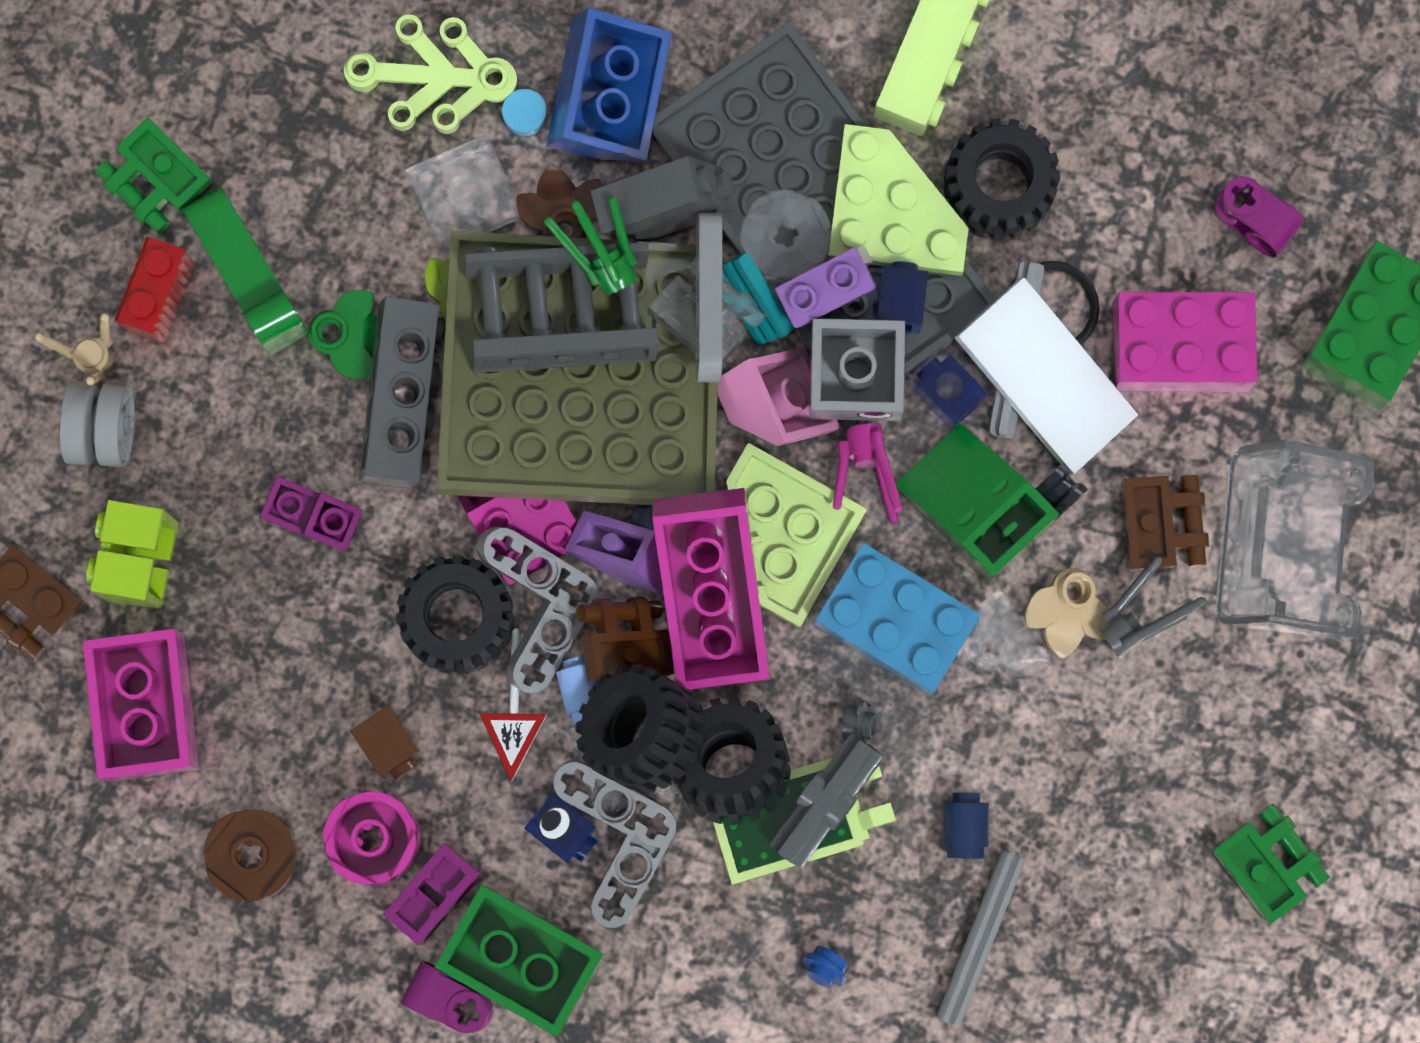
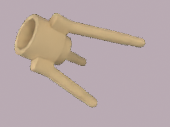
M103 313L100 316V337L98 339L92 337L84 338L75 347H69L42 333L35 334L36 341L73 360L76 367L88 376L86 378L87 385L104 384L106 382L105 374L110 371L114 362L113 354L109 349L114 339L111 336L108 314Z

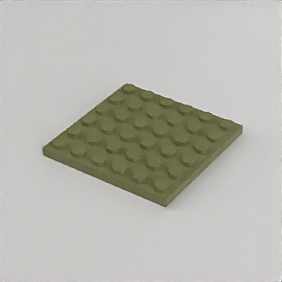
M451 231L437 495L653 505V499L715 492L718 383L696 382V245L648 242L649 255L646 268L635 269L641 324L646 328H658L659 349L656 361L474 373L472 358L473 340H479L485 335L481 280L465 278V254L474 253L476 250L486 247L498 248L501 252L564 247L556 237ZM570 238L577 247L592 246L587 238ZM601 239L604 245H610L611 242L615 241ZM572 273L544 274L549 329L555 334L573 333L577 329ZM526 276L499 277L504 334H507L509 337L527 336L531 332ZM591 283L595 327L599 328L600 331L619 330L623 326L619 291L605 295L599 284L593 286Z

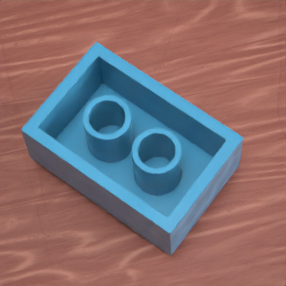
M863 543L816 618L814 627L926 696L931 697L978 622L981 614Z

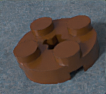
M245 809L227 814L212 827L204 845L205 864L207 867L205 869L211 883L222 894L235 900L258 902L276 895L288 884L296 869L299 850L291 830L280 818L263 810ZM257 843L261 847L259 856L262 858V861L258 866L251 863L246 868L243 867L240 862L244 856L239 852L240 848L243 845L252 847Z

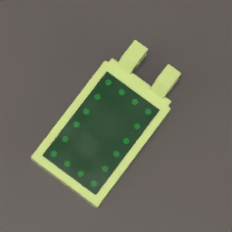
M833 758L791 770L790 780H784L787 789L783 797L774 795L776 806L769 812L764 807L758 810L760 818L751 821L749 815L741 817V824L731 825L729 817H724L722 824L713 822L732 885L796 866L778 854L770 846V843L785 821L789 819L797 808L796 802L807 785L820 770H825ZM879 766L868 781L882 777ZM857 799L843 821L834 831H829L808 862L863 846V840L869 839L868 829L896 821L891 803L861 811Z

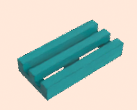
M748 252L722 262V289L758 346L765 344L767 341H774L778 337L782 338L795 329Z

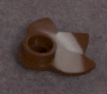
M551 164L545 169L539 179L537 194L523 193L517 195V210L520 218L528 227L543 232L544 236L555 237L544 223L547 217H551L557 225L566 223L572 228V234L568 236L569 238H586L587 235L571 205L573 201H579L590 221L594 222L597 219L591 190L600 188L603 185L600 179L596 178L575 187L574 183L561 169Z

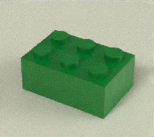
M1377 240L1364 254L1300 366L1377 410L1382 409L1388 404L1420 351V264Z
M481 885L437 961L435 968L558 1037L605 954L489 887Z

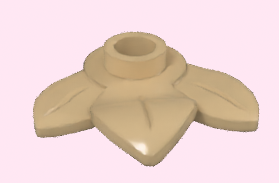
M1077 568L1064 569L1054 577L1050 587L1039 589L1031 596L1025 608L1024 624L1027 628H1044L1043 634L1047 646L1056 657L1064 659L1077 648L1084 634L1093 639L1105 640L1099 628L1107 623L1102 615L1107 608L1095 597V585L1087 573ZM1069 583L1075 588L1073 599H1070L1067 595V585Z

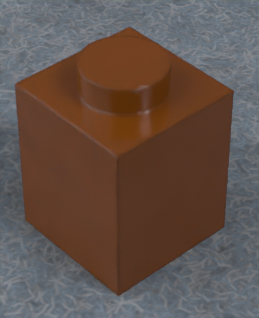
M389 705L350 730L381 778L386 779L392 775L396 781L418 767L415 759L423 753L394 709Z

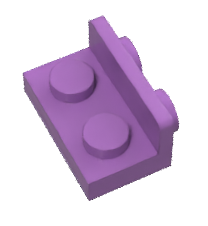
M854 247L775 288L795 328H800L812 322L813 319H818L876 288V284L867 268L873 262L865 247Z

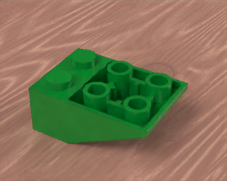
M961 423L896 482V487L988 583L1050 526L1059 515L1050 503L1022 475Z

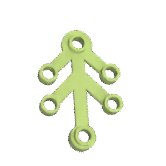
M411 14L403 15L397 20L395 26L399 40L404 44L411 45L428 66L377 62L368 53H356L350 56L344 65V75L348 84L359 92L370 91L379 82L425 85L407 101H397L389 107V121L395 129L400 131L412 128L416 118L453 87H466L470 89L453 105L441 104L435 108L432 115L434 125L439 132L444 134L455 132L460 125V121L485 100L490 102L504 101L508 95L515 91L517 86V75L513 66L502 58H487L468 36L465 23L455 17L448 18L441 24L440 35L442 41L451 48L456 47L473 69L454 68L424 34L420 19ZM409 23L415 24L418 29L414 35L406 36L401 32L404 25ZM450 27H459L462 33L458 38L450 39L446 36V31ZM360 63L369 65L368 73L363 76H357L353 73L355 66ZM493 72L500 73L503 79L497 85H490L486 81L489 74ZM398 110H408L410 112L409 119L405 122L394 120V115ZM446 112L452 113L455 116L454 121L450 125L440 124L438 119L441 114Z

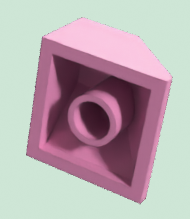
M805 347L747 359L723 374L721 382L718 383L717 395L729 422L776 446L832 433L841 428L838 420L809 419L811 359Z

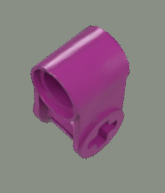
M1239 176L1233 178L1217 194L1214 201V211L1221 222L1244 237L1256 250L1271 258L1279 257L1304 223L1303 216L1299 211L1287 202L1277 198L1250 177ZM1237 194L1244 199L1240 208L1233 204Z
M421 960L400 1001L407 1008L465 1034L474 1033L486 1028L492 1021L494 1014L493 1004L489 998L424 960ZM474 1000L477 1002L475 1011L480 1014V1018L469 1020L465 1023L463 1021L465 1013L460 1010L461 1004H469Z

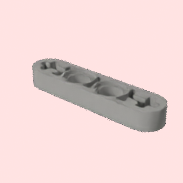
M698 212L696 225V382L720 383L722 375V214Z

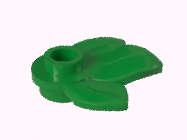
M353 290L341 295L332 310H325L315 315L308 327V337L312 346L320 353L330 356L337 372L355 380L370 379L371 355H373L377 315L371 314L374 308V293L364 290ZM330 325L337 326L340 331L338 338L333 341H328L323 336L325 328Z

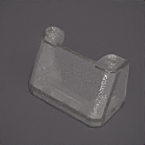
M1289 439L1245 445L1235 452L1229 468L1216 600V612L1222 624L1248 629L1342 640L1359 639V629L1362 622V611L1359 602L1352 595L1340 593L1348 506L1362 503L1371 494L1375 482L1373 476L1375 458Z

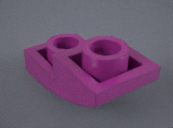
M276 476L259 519L346 552L363 510L322 492H315Z

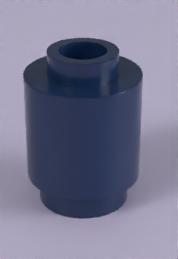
M953 792L952 801H943L942 846H947L948 858H984V847H989V802H980V793Z

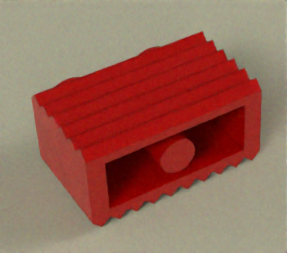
M146 237L114 320L124 331L160 344L167 341L164 335L170 333L168 327L173 325L171 319L176 317L174 310L179 308L177 302L183 300L180 294L186 292L184 285L189 283L187 277L192 275L190 269L195 267L186 251L174 245Z

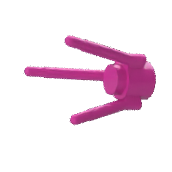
M859 424L853 426L846 431L847 441L837 443L839 462L834 488L833 508L839 510L842 506L849 459L854 460L855 467L876 468L889 521L891 524H896L898 522L897 513L902 512V505L885 451L882 426L879 424Z

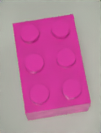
M1119 292L1112 302L1113 385L1119 392H1248L1257 383L1255 292Z
M176 629L83 641L97 779L112 782L199 770L184 634Z

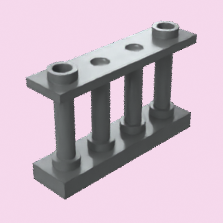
M628 239L630 248L638 261L637 264L632 266L634 272L636 268H646L649 243H637L633 239ZM618 240L611 242L610 245H604L606 250L616 247L619 254L621 253ZM593 246L578 247L590 263L595 266L592 259L597 256V253ZM486 247L478 249L474 253L465 254V278L481 280L485 335L479 340H473L472 358L474 373L656 361L659 349L658 328H646L641 324L636 280L619 291L623 326L619 330L600 331L599 328L595 327L591 282L586 272L565 248L501 252L498 248ZM572 273L577 329L573 333L555 334L549 329L544 274ZM526 276L531 332L527 336L509 337L507 334H504L499 277Z

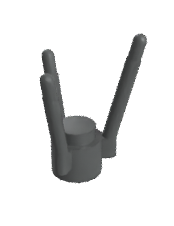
M1155 557L1115 605L1102 613L1107 623L1101 626L1099 631L1119 659L1141 643L1187 620V615L1204 606L1207 602L1205 597H1199L1144 627L1140 625L1132 612L1123 617L1121 612L1161 565V557Z

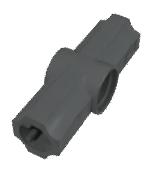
M851 733L825 770H820L807 785L796 802L797 808L789 819L785 821L776 836H774L770 846L790 863L802 869L829 831H834L849 813L858 799L856 797L857 793L880 765L884 755L865 740Z

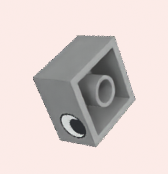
M813 319L811 328L809 419L901 421L904 412L905 321Z

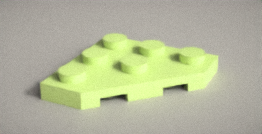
M845 124L828 259L831 260L854 247H865L873 262L871 265L962 276L969 229L890 130Z
M748 443L729 475L726 487L727 490L745 488L761 608L800 629L867 509L843 496L841 508L835 510L833 508L834 490Z

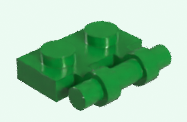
M148 117L116 147L117 151L127 161L117 170L106 160L95 171L106 183L104 188L114 198L120 197L133 210L132 216L141 225L148 224L158 235L163 233L170 225V221L160 212L161 208L168 201L182 213V208L191 204L213 183ZM140 174L155 188L147 197L132 184Z
M1273 803L1259 813V816L1269 827L1265 833L1260 836L1253 825L1248 822L1211 850L1267 924L1274 923L1307 897L1306 893L1296 882L1303 875L1308 877L1315 888L1330 878L1320 864L1322 858L1314 848L1311 850L1307 848L1293 830L1297 826L1288 815L1283 817ZM1278 841H1280L1295 861L1287 869L1271 850V847Z

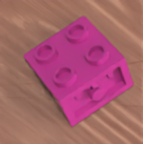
M457 496L479 536L490 527L501 526L514 530L558 558L567 553L564 549L577 522L565 501ZM506 537L502 541L497 539L492 541L491 547L496 550L494 559L499 554L517 561L521 555L504 545ZM542 557L531 560L527 566V576L547 565V562ZM502 574L508 585L515 583V581Z

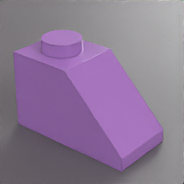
M583 511L564 550L569 555L626 585L661 595L663 587L654 530Z

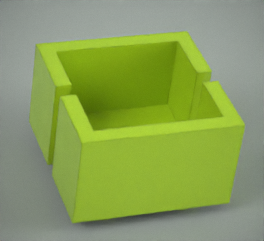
M108 500L106 511H100L96 521L95 536L100 539L102 544L101 549L98 550L97 557L91 556L88 563L86 581L91 584L90 591L108 602L162 611L169 570L154 567L155 560L153 559L171 562L179 522L163 509Z

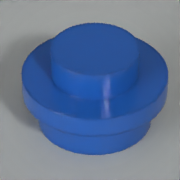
M816 946L813 953H807L803 958V963L808 968L806 971L807 976L817 984L829 988L831 984L842 985L845 981L846 976L844 972L848 964L832 950L823 946Z

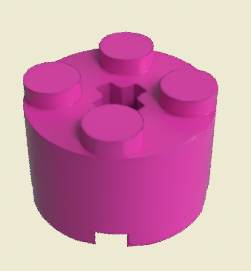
M376 791L358 793L341 801L331 811L323 831L326 854L334 870L345 879L362 885L383 886L399 880L414 866L421 849V827L414 813L400 800ZM379 827V837L383 839V843L380 848L373 846L368 852L366 850L368 842L362 838L365 831L374 832Z

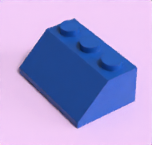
M587 8L572 18L546 147L585 158L645 162L647 160L672 32L592 8Z

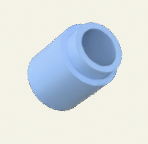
M584 656L563 661L564 669L556 672L566 715L572 716L574 725L582 720V714L579 713L582 703L587 704L590 698L588 692L593 686L598 688L601 685V682H587Z

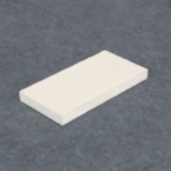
M1024 277L1018 279L954 337L1056 460L1069 469V475L1075 474L1138 416V413Z

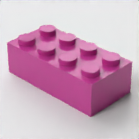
M745 488L653 499L652 519L677 683L689 690L770 679Z

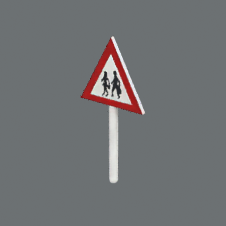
M519 628L512 630L511 657L521 641V630ZM510 684L509 714H479L512 783L547 714H518L519 690Z

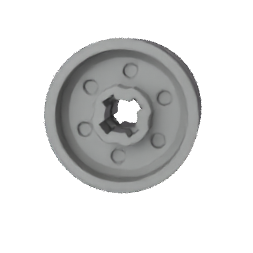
M81 381L69 382L63 398L60 421L61 452L66 464L91 465L96 457L100 466L125 467L131 455L135 426L134 395L130 385L105 383L101 390H99L97 384L87 385L86 382Z

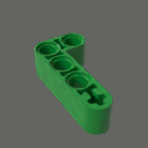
M221 186L182 208L185 216L242 309L247 322L269 356L309 334Z

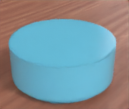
M519 89L512 92L505 99L502 115L507 128L511 132L519 136H531L538 133L544 127L547 121V108L544 99L537 92L530 89Z

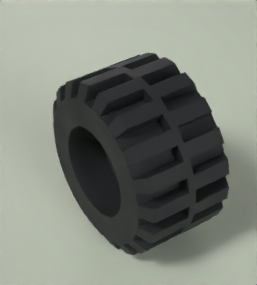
M1001 118L991 119L989 126L986 127L981 122L972 127L969 135L964 133L958 139L956 148L952 149L944 175V197L949 198L950 206L966 226L970 225L976 229L974 235L983 238L985 233L993 234L992 240L1002 241L1004 235L1009 234L1011 239L1021 237L1024 230L1027 229L1030 232L1036 228L1039 221L1044 219L1050 210L1060 182V171L1056 169L1059 160L1056 152H1049L1051 143L1046 136L1039 140L1035 136L1038 129L1030 124L1024 130L1018 127L1020 120L1011 118L1008 125H1001ZM995 159L1012 162L1023 172L1027 181V189L1023 195L1013 200L1001 201L993 199L986 195L978 186L975 178L977 168L981 164Z
M453 555L452 559H445L443 556L434 558V563L428 566L422 564L416 569L418 573L413 578L408 577L403 584L406 588L403 595L399 594L397 605L399 606V613L396 614V621L401 630L400 635L410 651L430 668H435L439 672L446 674L456 672L459 675L469 674L468 671L473 669L479 671L487 667L486 663L490 660H496L502 654L501 649L505 644L508 645L512 637L510 632L512 626L514 627L515 616L513 615L514 606L511 596L499 576L491 568L484 566L479 560L474 558L468 560L462 555ZM456 589L467 590L474 594L481 603L483 610L481 624L474 634L464 640L456 642L446 641L437 636L431 628L429 622L431 607L438 597L448 591Z
M633 664L631 669L626 666L616 668L614 676L607 673L600 679L601 685L598 688L594 686L588 692L590 698L587 704L582 703L579 713L582 714V720L576 722V732L581 734V737L576 743L578 750L584 753L582 759L586 765L593 768V771L636 792L642 790L650 793L655 792L657 786L665 789L672 785V778L674 776L680 779L686 773L685 765L688 761L693 764L697 756L694 753L696 745H701L703 735L698 733L699 728L704 726L703 716L697 713L701 707L697 699L691 697L692 693L687 688L650 667L646 668L642 665ZM646 717L642 732L633 741L637 726Z
M729 697L728 704H721L720 698L710 700L711 707L705 710L700 704L701 708L697 713L703 716L704 726L699 728L698 733L703 735L701 745H696L694 753L697 756L693 764L688 761L684 767L686 773L680 779L675 777L676 782L688 806L692 804L695 812L701 817L709 813L711 821L722 824L724 817H729L731 825L741 824V817L749 815L751 821L760 818L758 810L764 807L769 812L776 806L774 795L783 797L787 789L784 780H790L791 769L788 763L790 758L779 724H775L773 716L766 709L760 712L758 704L751 700H748L746 705L742 706L739 697ZM739 744L747 746L756 752L752 764L737 776L721 778L705 771L709 758L724 746Z

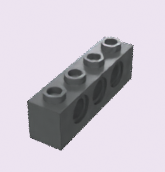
M385 296L378 305L358 481L413 488L420 482V477L426 478L430 452L423 450L425 433H431L435 416L434 406H428L430 388L436 389L440 370L439 362L433 361L435 344L440 345L442 342L445 324L444 318L438 317L439 304ZM400 339L412 340L417 345L419 350L417 359H406L399 353L398 341ZM395 383L407 384L412 389L414 399L411 404H402L395 399L393 395ZM399 427L407 433L409 438L407 448L398 449L390 444L388 440L389 428Z

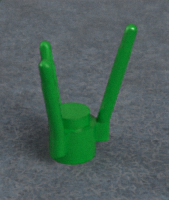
M614 196L608 199L621 250L620 254L616 247L606 250L580 202L573 201L571 205L597 253V256L592 259L595 266L590 263L551 217H547L544 220L545 225L554 234L556 239L586 272L592 285L599 284L605 295L618 292L637 279L632 266L637 264L638 261L630 248L617 198Z

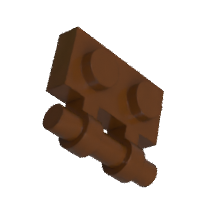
M1198 475L1181 476L1182 493L1170 494L1169 476L1128 478L1121 481L1129 571L1144 570L1157 556L1162 559V563L1157 569L1175 568L1177 566L1176 550L1180 549L1187 550L1189 567L1207 565L1205 548L1209 547L1208 533L1203 531L1201 509L1206 507L1205 493L1200 492ZM1172 509L1184 511L1185 533L1174 534Z
M11 545L0 559V635L7 640L6 646L16 654L22 652L32 661H36L45 651V647L34 639L41 628H44L57 638L85 604V601L17 547ZM10 603L28 616L20 626L3 614Z
M629 597L626 602H613L609 598L594 599L591 604H579L577 606L576 616L578 621L592 622L596 626L597 633L582 636L587 682H601L600 679L607 673L614 676L616 668L626 666L631 669L633 664L642 665L646 668L650 667L666 677L675 674L669 629L653 630L652 619L660 618L663 614V606L659 600L648 601L645 597ZM617 620H627L631 624L632 631L618 632Z

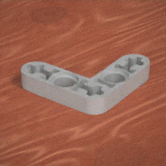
M501 526L490 527L480 535L477 542V552L480 559L486 565L544 599L507 666V677L511 685L529 694L539 693L551 682L584 622H579L577 619V606L579 604H591L594 599H597V587L588 575L514 530ZM506 537L504 545L521 555L517 561L499 554L494 559L496 550L491 547L492 541L494 539L502 541ZM542 557L547 562L548 574L543 581L533 583L527 576V566L531 560ZM558 579L574 586L581 582L579 591L583 593V597L580 601L573 599L568 603L571 597L570 594L554 585L558 582ZM556 619L562 625V637L557 643L547 645L541 637L542 628L546 622ZM533 644L538 649L551 653L549 659L539 656L534 664V670L538 672L537 678L535 680L528 678L523 683L525 674L520 671L523 664L532 665L539 655L530 651Z
M568 760L557 768L553 778L554 789L557 795L565 802L626 834L591 900V911L595 921L603 927L618 928L624 925L631 917L670 845L676 831V819L672 811L664 804L600 775L583 761ZM576 769L583 772L582 781L593 788L596 779L605 782L596 792L593 806L584 802L589 797L588 792L580 788H576L573 793L565 791L566 782L561 779L564 773L572 775ZM609 791H621L628 799L629 804L626 811L619 816L608 815L601 806L603 796ZM636 801L646 804L640 809V813L647 817L654 818L657 813L664 815L663 823L668 827L665 833L657 831L653 837L647 835L648 826L636 818L634 827L625 824L634 814ZM629 853L641 854L647 861L646 871L638 878L627 877L620 869L621 860ZM614 876L624 886L637 889L633 895L624 890L619 901L624 911L621 914L613 912L610 918L603 915L604 906L599 901L602 898L610 900L613 897L617 885L611 884L609 881Z

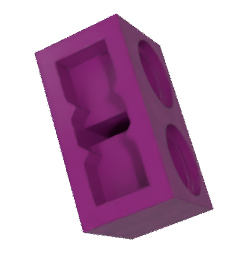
M443 843L382 915L417 945H424L483 874L450 845Z

